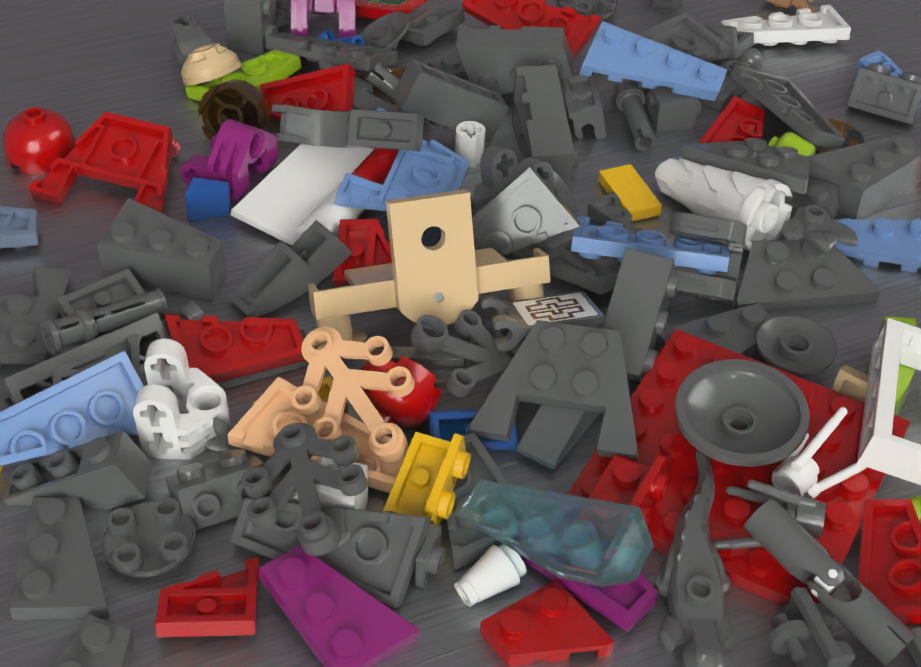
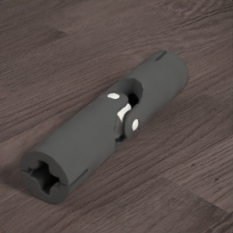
M774 498L766 501L746 521L743 528L790 574L799 581L806 583L810 592L884 666L888 665L916 637L896 615L843 565L829 557L828 552L821 543ZM842 582L850 592L852 598L850 602H844L832 597L836 587Z

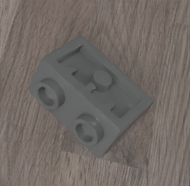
M871 62L869 68L860 67L847 106L912 125L921 102V76L902 72L901 77L888 74L889 67Z

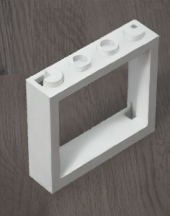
M887 318L872 346L857 464L921 485V444L892 435L899 364L921 371V328Z

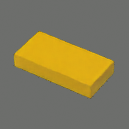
M631 164L599 171L598 182L607 194L612 192L617 194L620 199L619 205L622 209H627L630 212L632 222L661 215L662 204Z

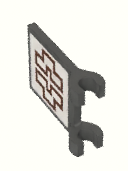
M584 291L513 302H505L492 294H485L479 297V304L482 309L488 307L495 308V312L491 316L480 317L483 326L488 330L509 329L505 337L494 339V346L497 351H509L516 347L529 334L537 320L586 327L606 324L605 315Z

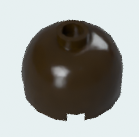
M228 80L211 87L202 96L198 108L199 116L202 115L204 123L202 130L209 140L219 132L221 125L228 119L245 123L266 132L270 124V107L266 97L256 86L246 81Z

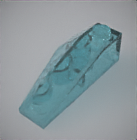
M479 479L458 512L461 519L557 577L600 587L636 581L654 546L640 507Z

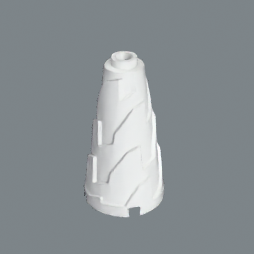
M669 158L660 163L655 171V179L660 191L686 206L694 214L746 224L747 231L743 249L750 251L753 241L778 240L782 235L783 223L790 219L792 206L785 203V196L792 197V193L787 185L774 179L756 178L736 171H726L710 165L704 166L683 158H679V160Z

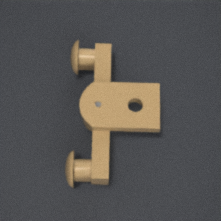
M462 189L386 200L392 263L344 270L345 279L350 286L318 290L314 283L308 284L311 312L316 318L317 328L330 327L338 331L343 340L366 342L367 335L365 332L352 329L350 314L397 307L404 316L415 323L423 315H433L441 319L445 325H449L456 321L461 311L471 310L479 299L478 294L508 289L509 302L544 297L543 283H550L549 256L541 249L536 248L533 249L534 257L507 261L493 248L475 250L470 192ZM432 226L439 227L441 230L439 242L434 246H424L421 241L423 232ZM327 342L321 344L317 350L323 349Z

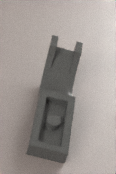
M272 104V112L281 113L279 133L270 134L276 136L279 142L335 148L358 147L421 152L424 115L355 109H351V111H324Z

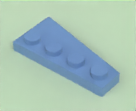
M833 219L851 228L858 238L856 247L837 242L835 247L845 256L854 257L858 261L863 262V265L878 267L879 262L901 265L900 271L917 273L918 268H921V219Z

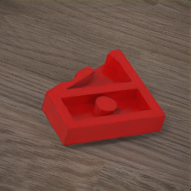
M340 219L338 239L352 254L334 270V288L350 286L345 279L344 270L392 263L390 242L386 240L384 230L378 219Z
M259 558L244 560V570L221 577L218 570L200 575L193 581L180 582L160 589L155 620L156 637L255 635L260 580L258 577Z
M557 579L482 620L480 623V634L508 667L529 665L538 660L548 662L569 660L570 653L596 651L598 657H605L613 651L614 641Z

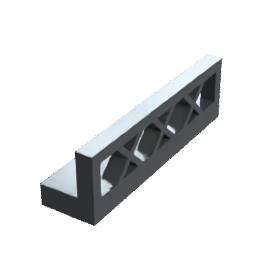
M155 313L4 378L0 382V391L4 400L11 398L15 405L24 400L21 395L22 392L36 386L44 389L51 387L52 384L47 381L52 380L53 368L70 361H80L88 353L100 348L106 350L125 341L126 337L132 334L139 335V343L141 340L155 335L157 340L170 338L158 313ZM140 355V363H142L140 365V374L145 373L144 362L146 357Z

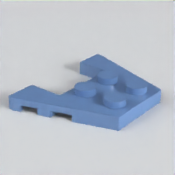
M378 107L376 111H386V110H384L383 108ZM422 139L421 152L398 151L384 185L346 173L336 193L334 204L343 207L387 211L386 200L460 190L470 162L433 139L429 143Z

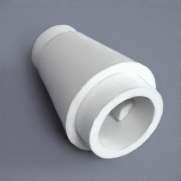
M503 543L499 547L492 545L461 579L454 583V586L463 602L471 607L477 602L479 603L520 584V577L526 574V567L519 554L510 544Z

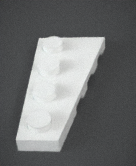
M831 5L821 6L820 12L811 13L809 8L797 9L794 16L777 12L770 13L768 20H763L758 16L723 20L720 24L734 26L737 31L754 33V44L760 43L765 46H775L779 42L804 45L808 41H821L832 44L836 43L837 40H848L851 27Z

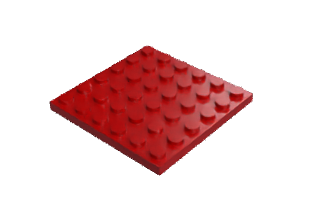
M678 329L674 330L657 356L652 370H648L630 398L639 453L638 463L651 467L658 454L667 458L664 475L670 477V482L662 501L654 500L650 506L652 515L645 532L642 535L635 533L632 539L666 555L673 542L678 518L694 494L698 484L697 449L684 437L675 418V401L678 389L690 373L711 362L741 359L762 363ZM772 367L790 378L802 391L808 403L810 421L807 433L809 438L800 454L839 408L845 407L847 409L845 417L811 457L819 467L817 482L856 463L858 460L865 403ZM894 414L892 435L904 439L911 421ZM596 449L567 493L565 501L575 493L584 506L612 458L598 456ZM710 458L715 483V496L709 514L711 543L717 540L753 537L743 527L752 514L763 504L729 495L726 492V487L734 486L755 491L748 488L747 482L749 480L774 486L772 472L784 459L764 466L745 467L726 464ZM866 468L822 491L815 498L816 501L825 503L824 526L820 538L816 539L826 549L829 557L841 565L844 564L863 525L864 500L876 498L887 475L886 473ZM764 547L717 550L731 584L782 607L788 604L791 598L790 593L794 587L806 588L813 602L821 603L810 592L806 583L799 581L790 574Z

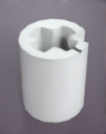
M464 121L456 127L455 153L470 162L469 168H476L485 150L486 129L481 123L475 121Z

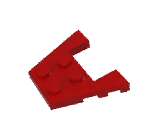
M104 112L74 142L76 147L64 159L58 157L49 166L51 171L41 181L36 179L32 182L28 190L33 198L62 205L77 175H82L137 189L139 191L134 201L164 214L173 142L172 131L167 126Z

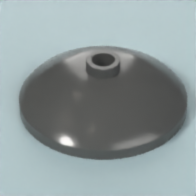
M720 360L699 367L684 379L678 389L675 401V418L680 431L689 443L710 458L736 466H764L788 457L802 444L810 421L808 403L799 387L780 371L765 364L749 360Z

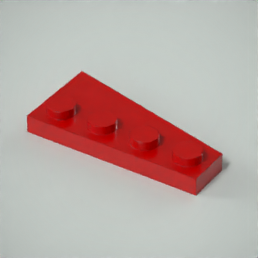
M464 0L462 3L464 12L488 26H500V29L521 30V26L564 28L572 52V61L596 33L602 22V17L591 14L588 17L578 14L576 9L563 6V9L546 4V0Z

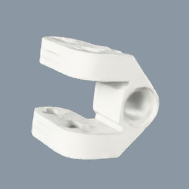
M158 339L152 342L148 347L144 362L148 385L138 391L133 409L141 448L148 456L155 459L192 460L206 450L204 446L209 439L218 437L213 429L214 417L225 421L228 427L231 425L226 392L200 369L189 368L186 351L180 343L171 339ZM164 359H166L167 363L171 365H165Z

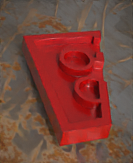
M348 63L260 84V91L266 97L270 107V121H281V113L272 112V104L324 111H351L353 108L355 69Z
M165 314V325L170 339L184 347L189 368L200 369L215 383L306 361L301 350L304 340L295 319L246 317L242 322L218 321V316H202V320H180V315Z

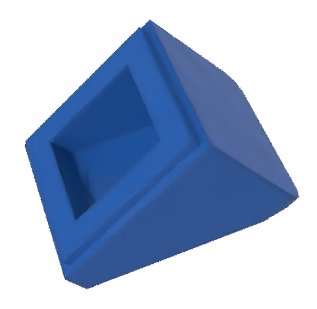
M192 178L185 193L188 221H201L230 215L229 182Z

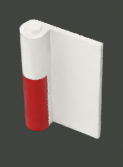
M300 144L231 210V216L291 246L315 220L320 222L338 238L340 219H358L366 210L334 204L336 193L345 174L349 173L384 185L398 150L358 147L335 148Z

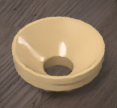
M219 43L200 46L187 53L188 57L180 73L183 84L194 85L230 74L240 68L241 63L236 53L220 46Z

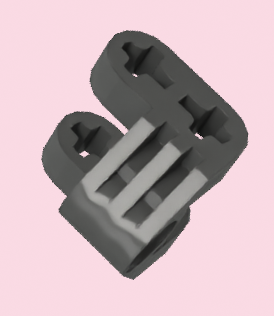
M497 144L489 146L483 152L480 160L482 183L476 185L473 194L474 215L530 166L536 170L555 193L552 167L549 163L533 157L525 158L518 165L517 157L513 150Z
M672 213L669 227L670 234L727 245L730 256L727 272L718 271L715 275H705L675 270V273L680 274L676 294L733 305L747 225L737 221L690 213Z

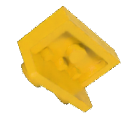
M415 432L383 511L432 517L430 523L439 526L442 518L448 519L455 503V493L452 492L457 478L464 479L471 459V454L466 452L464 436L454 433L451 442Z

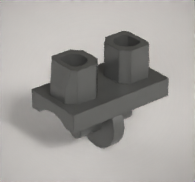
M794 587L790 593L791 598L788 604L777 611L772 617L776 626L768 636V643L772 651L777 654L790 653L797 667H849L855 660V654L848 641L834 640L829 630L833 626L834 616L822 603H814L806 588Z

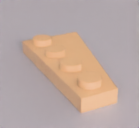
M277 377L228 433V444L271 457L275 453L273 447L274 438L283 427L291 423H307L313 426L318 419L324 416L327 403L321 400L320 408L312 415L300 414L291 401L292 394L298 387ZM312 396L304 397L301 405L308 404ZM344 413L340 425L342 436H351L356 442L360 454L355 463L368 465V487L390 493L406 453L395 462L387 463L379 460L369 446L371 432L366 425ZM333 427L324 429L321 437L329 436L333 431ZM386 435L379 443H388L391 438ZM313 455V457L310 458V462H313L321 457Z

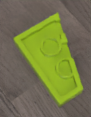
M278 50L270 51L241 63V70L214 79L210 83L202 86L198 84L186 85L187 98L201 102L202 96L211 87L228 80L246 81L260 90V84L289 78L290 75L301 69L300 56Z

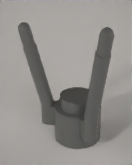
M755 480L747 482L748 488L755 491L734 486L726 487L727 494L764 504L769 499L774 498L812 536L820 538L825 520L824 502L816 501L814 498L802 497ZM754 537L712 542L716 550L763 547Z

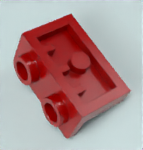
M614 454L578 514L576 527L627 549L635 533L642 535L645 532L652 515L650 506L653 501L661 502L670 482V477L664 475L667 458L658 454L652 466L648 467Z

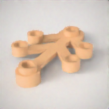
M320 327L311 331L305 337L301 348L302 355L309 365L303 386L298 387L292 394L291 401L293 406L300 414L306 416L318 411L321 405V398L318 393L325 371L328 369L334 380L324 416L313 425L318 437L333 441L335 438L342 436L340 425L348 399L371 432L369 446L376 457L387 463L395 462L402 458L408 448L406 436L396 424L385 423L362 389L388 391L397 397H404L410 394L415 386L414 378L409 370L401 366L392 368L388 373L348 369L341 358L369 360L375 366H382L391 360L393 350L388 341L382 336L371 337L366 342L343 340L339 332L330 327ZM327 342L323 349L317 350L321 344ZM384 347L381 354L372 355L376 348ZM406 377L403 385L394 386V382L398 378ZM312 396L308 404L301 405L304 397ZM333 427V431L329 436L321 437L324 429ZM392 434V438L388 443H379L384 436Z

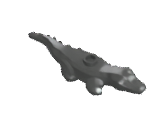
M697 450L698 484L694 494L678 518L673 542L654 579V588L664 597H667L669 612L661 626L659 640L664 649L669 652L685 644L683 648L684 667H730L731 655L729 650H731L732 645L735 643V632L728 616L725 615L724 594L731 587V581L710 539L709 514L715 496L711 461L709 456Z

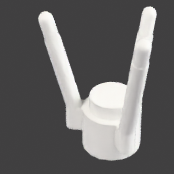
M845 407L838 409L800 454L809 438V434L806 433L799 448L784 458L782 463L772 472V482L776 488L815 499L822 491L868 468L856 462L817 482L819 467L811 457L847 414Z

